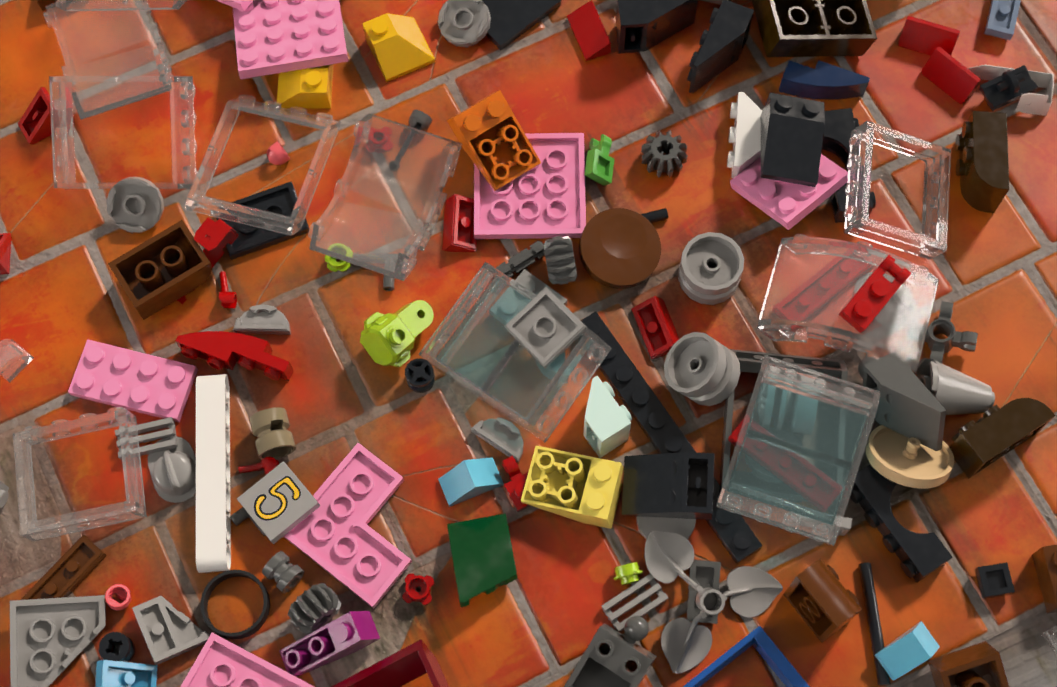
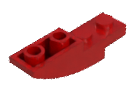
M204 331L179 335L175 340L181 349V354L193 360H196L197 357L204 359L209 366L218 370H222L224 367L233 371L236 363L248 370H253L254 368L262 370L264 375L277 381L280 378L289 381L293 374V368L289 361L271 355L273 350L269 342L254 336L225 331Z

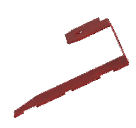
M207 217L195 232L194 240L205 248L203 252L213 268L225 253L223 251L224 247L228 243L232 245L239 235L220 218L215 222ZM183 296L177 301L183 305L187 298Z

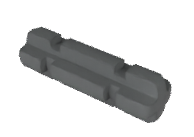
M537 241L530 245L531 249L528 250L526 248L508 259L509 263L503 262L497 266L496 272L503 281H506L514 276V272L517 274L535 263L536 258L539 260L544 257V244L541 241Z

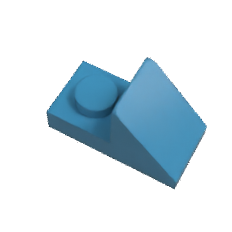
M111 660L97 661L95 687H156L157 665Z

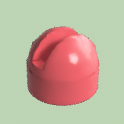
M278 141L267 150V158L273 165H282L290 160L289 155Z
M122 584L111 586L105 594L107 605L116 611L124 610L131 601L129 589ZM113 595H115L117 598H119V599L122 600L123 602H122V603H119V602H117L116 600H114V599L112 598Z

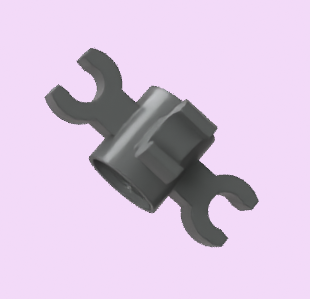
M944 301L941 303L939 318L934 320L929 326L907 321L905 340L927 342L931 350L930 359L940 363L943 361L944 354L951 351L953 347L975 352L978 333L955 331V327L951 322L954 303ZM944 334L948 338L938 339L935 335Z

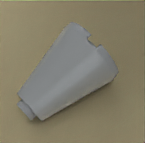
M921 359L913 370L917 378L946 409V415L983 414L994 405L995 394L992 392L990 385L934 359Z

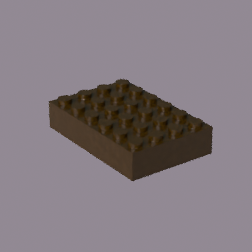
M751 0L766 57L863 56L877 40L866 0Z

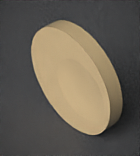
M883 425L878 426L871 432L866 445L867 459L877 472L897 484L911 488L925 489L943 484L949 478L954 466L953 453L944 441H942V449L935 451L922 445L917 438H908Z

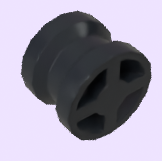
M421 358L414 359L407 364L405 377L409 388L417 393L429 391L435 383V375L431 363Z
M111 632L101 639L99 653L104 660L130 662L135 654V646L132 640L124 634Z

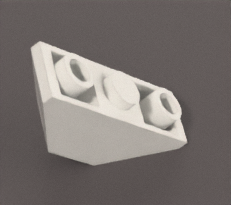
M738 92L737 101L731 103L730 119H735L734 127L730 126L728 140L729 143H733V151H728L727 167L732 168L731 178L736 177L761 157L762 110L744 92Z

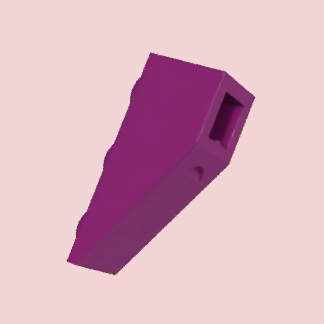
M350 611L280 650V654L287 672L298 677L355 653L379 640L380 636L370 611Z

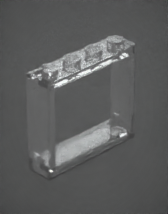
M866 121L852 130L851 139H849L850 154L847 162L848 184L845 189L847 199L844 212V233L929 260L946 252L951 149L870 121ZM873 144L925 161L921 235L869 218Z
M115 407L109 409L107 413L98 415L87 413L79 416V419L55 420L48 426H28L21 432L12 433L20 536L31 541H38L147 517L136 416L127 409ZM119 426L126 501L37 520L31 445Z

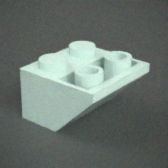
M596 376L592 378L584 418L583 435L598 457L601 458L629 439L630 420H632V417L624 405L619 406L613 398L615 393L607 381L602 383L600 378Z

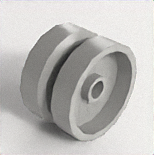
M707 232L694 237L687 243L681 256L678 279L682 290L690 299L700 304L714 305L725 302L734 295L743 273L744 256L741 248L732 238L722 233Z
M693 332L684 335L669 350L664 364V374L669 386L674 390L687 396L699 405L712 406L721 403L729 397L737 386L740 377V362L733 351L706 333Z

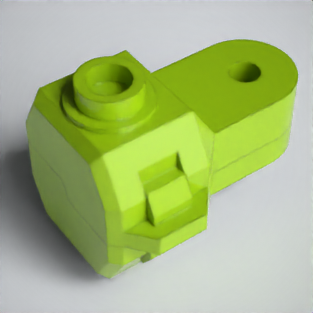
M416 300L403 306L394 314L375 312L364 321V330L361 331L360 343L375 363L383 366L401 367L410 359V350L414 347L415 337L432 323L434 318L433 309L426 301Z

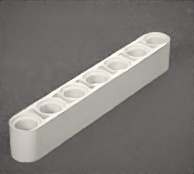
M227 374L197 376L196 567L198 573L229 571L231 568L229 379Z

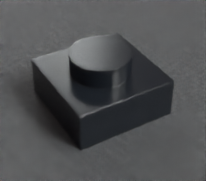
M1007 562L981 566L975 569L982 599L1011 595L1015 592Z

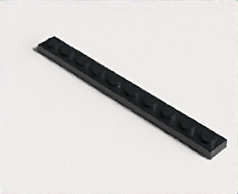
M595 311L582 319L581 322L587 327V330L578 339L658 453H696L598 313ZM714 478L712 520L706 521L735 563L738 564L761 549L762 544L726 493L721 492V487Z

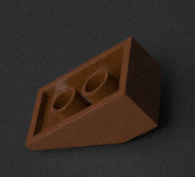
M986 641L928 660L935 687H1009L1000 653Z

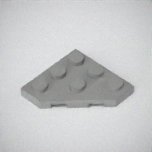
M105 595L10 601L11 687H49L106 626Z

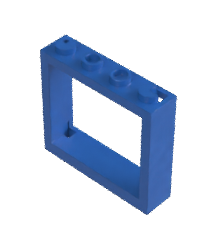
M759 625L683 687H701L752 645L786 687L810 686Z

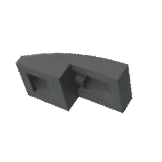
M694 559L692 566L689 568V577L702 588H712L719 591L721 562ZM688 584L687 620L692 621L701 610L697 607L695 601L698 592ZM707 614L706 618H702L699 622L717 624L718 614Z

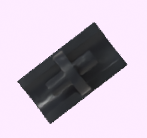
M1023 65L1012 71L1008 70L1001 76L980 85L979 89L990 109L994 111L1021 98L1022 94L1037 91L1038 86L1031 79L1026 66Z

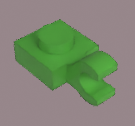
M604 134L601 135L600 141L594 138L590 140L585 176L606 186L612 183L614 158L609 156L612 140Z

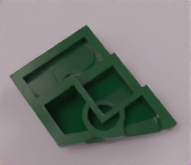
M506 513L447 524L461 608L468 606L470 599L484 592L488 595L498 587L518 579Z

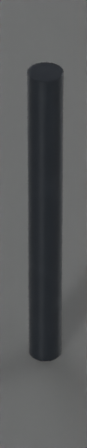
M871 563L859 564V571L878 686L891 685L890 676L875 656L885 646Z

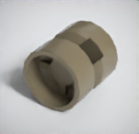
M285 408L265 409L253 414L249 418L252 433L255 437H258L255 445L258 457L261 460L268 456L279 459L296 450L293 434L287 430L290 427V422Z

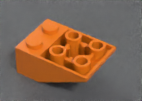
M500 90L488 95L447 120L460 145L494 191L541 163Z

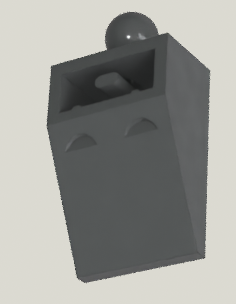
M895 352L879 359L866 357L861 360L858 365V372L863 378L862 405L876 422L908 438H917L922 445L935 451L941 450L946 409L912 372L910 365L906 361H902Z
M640 616L630 617L624 626L625 636L607 624L600 626L564 687H639L657 657L635 643L647 636L649 632L647 621ZM601 643H607L610 646L609 654L600 651ZM628 660L636 662L637 669L635 671L627 668L626 663Z

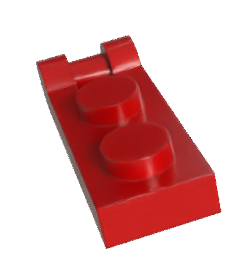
M889 254L838 314L860 333L869 326L911 275V272L905 267L902 269L894 263L895 259ZM886 271L894 277L892 282L883 276Z

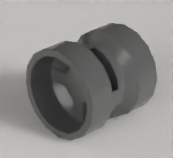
M280 551L266 563L262 569V574L269 580L275 579L277 588L285 594L293 589L302 579L304 570L298 565L290 563L289 556Z

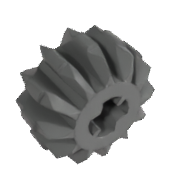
M658 130L655 137L650 135L647 137L646 144H643L641 148V153L643 154L641 161L643 164H647L648 173L656 170L658 178L662 175V172H666L669 177L673 175V170L680 173L683 167L682 164L687 162L688 157L686 154L687 145L686 143H681L682 138L680 135L673 138L670 130L666 135H662Z
M557 236L545 240L544 251L549 281L552 284L560 283V285L575 281L577 271L572 240L568 236Z
M325 583L313 585L309 590H305L301 596H298L297 600L291 604L287 615L290 617L293 625L307 635L332 621L333 616L338 614L341 602L330 587Z

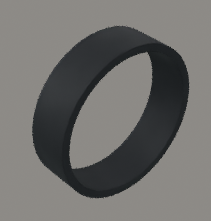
M229 570L218 574L207 584L202 593L200 608L204 621L215 633L228 639H242L254 634L263 626L269 615L270 598L267 589L256 576L243 570ZM232 577L249 578L259 584L263 592L264 605L260 617L251 627L241 632L227 633L218 630L211 623L207 610L208 600L212 591L226 579Z

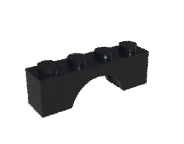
M852 108L825 111L822 150L832 152L838 156L844 163L850 177V181L830 197L835 223L868 219L872 209L876 206L875 194L870 192L868 185L870 183V171L868 167H864L863 162L865 156L863 142L858 140L859 122L857 118L853 117Z
M870 464L850 477L845 484L847 486V493L851 500L856 504L859 503L866 512L864 516L870 526L873 528L877 527L882 534V541L885 547L891 553L895 552L901 560L900 565L904 573L909 578L913 577L916 582H919L953 557L934 532L925 534L915 533L898 523L890 505L891 494L897 483L882 476Z

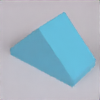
M493 457L464 460L438 479L449 507L504 485Z
M921 621L876 653L875 656L894 681L929 660L940 646Z

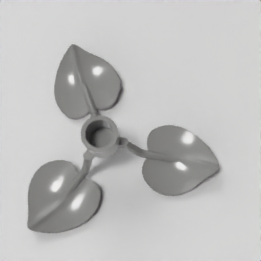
M656 530L651 531L646 539L644 557L650 574L662 583H671L679 575L698 592L695 601L701 611L693 618L692 623L682 617L675 618L666 624L661 634L663 653L671 670L676 674L692 669L707 656L712 646V633L707 627L697 624L702 618H706L707 614L714 615L721 612L727 597L730 596V606L737 614L743 617H755L763 613L783 590L782 585L772 575L751 566H742L732 570L726 579L729 591H725L723 594L712 588H702L683 572L690 568L694 561V549L688 539L677 533Z

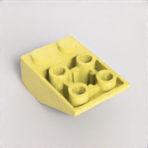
M535 446L521 502L581 523L612 529L623 486L624 468L620 462Z

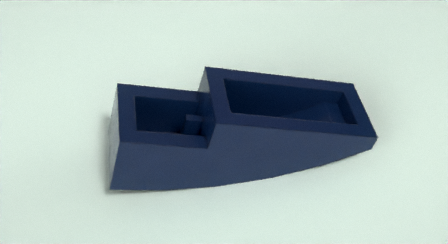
M789 60L778 91L810 99H848L864 96L870 78L819 60L815 69Z

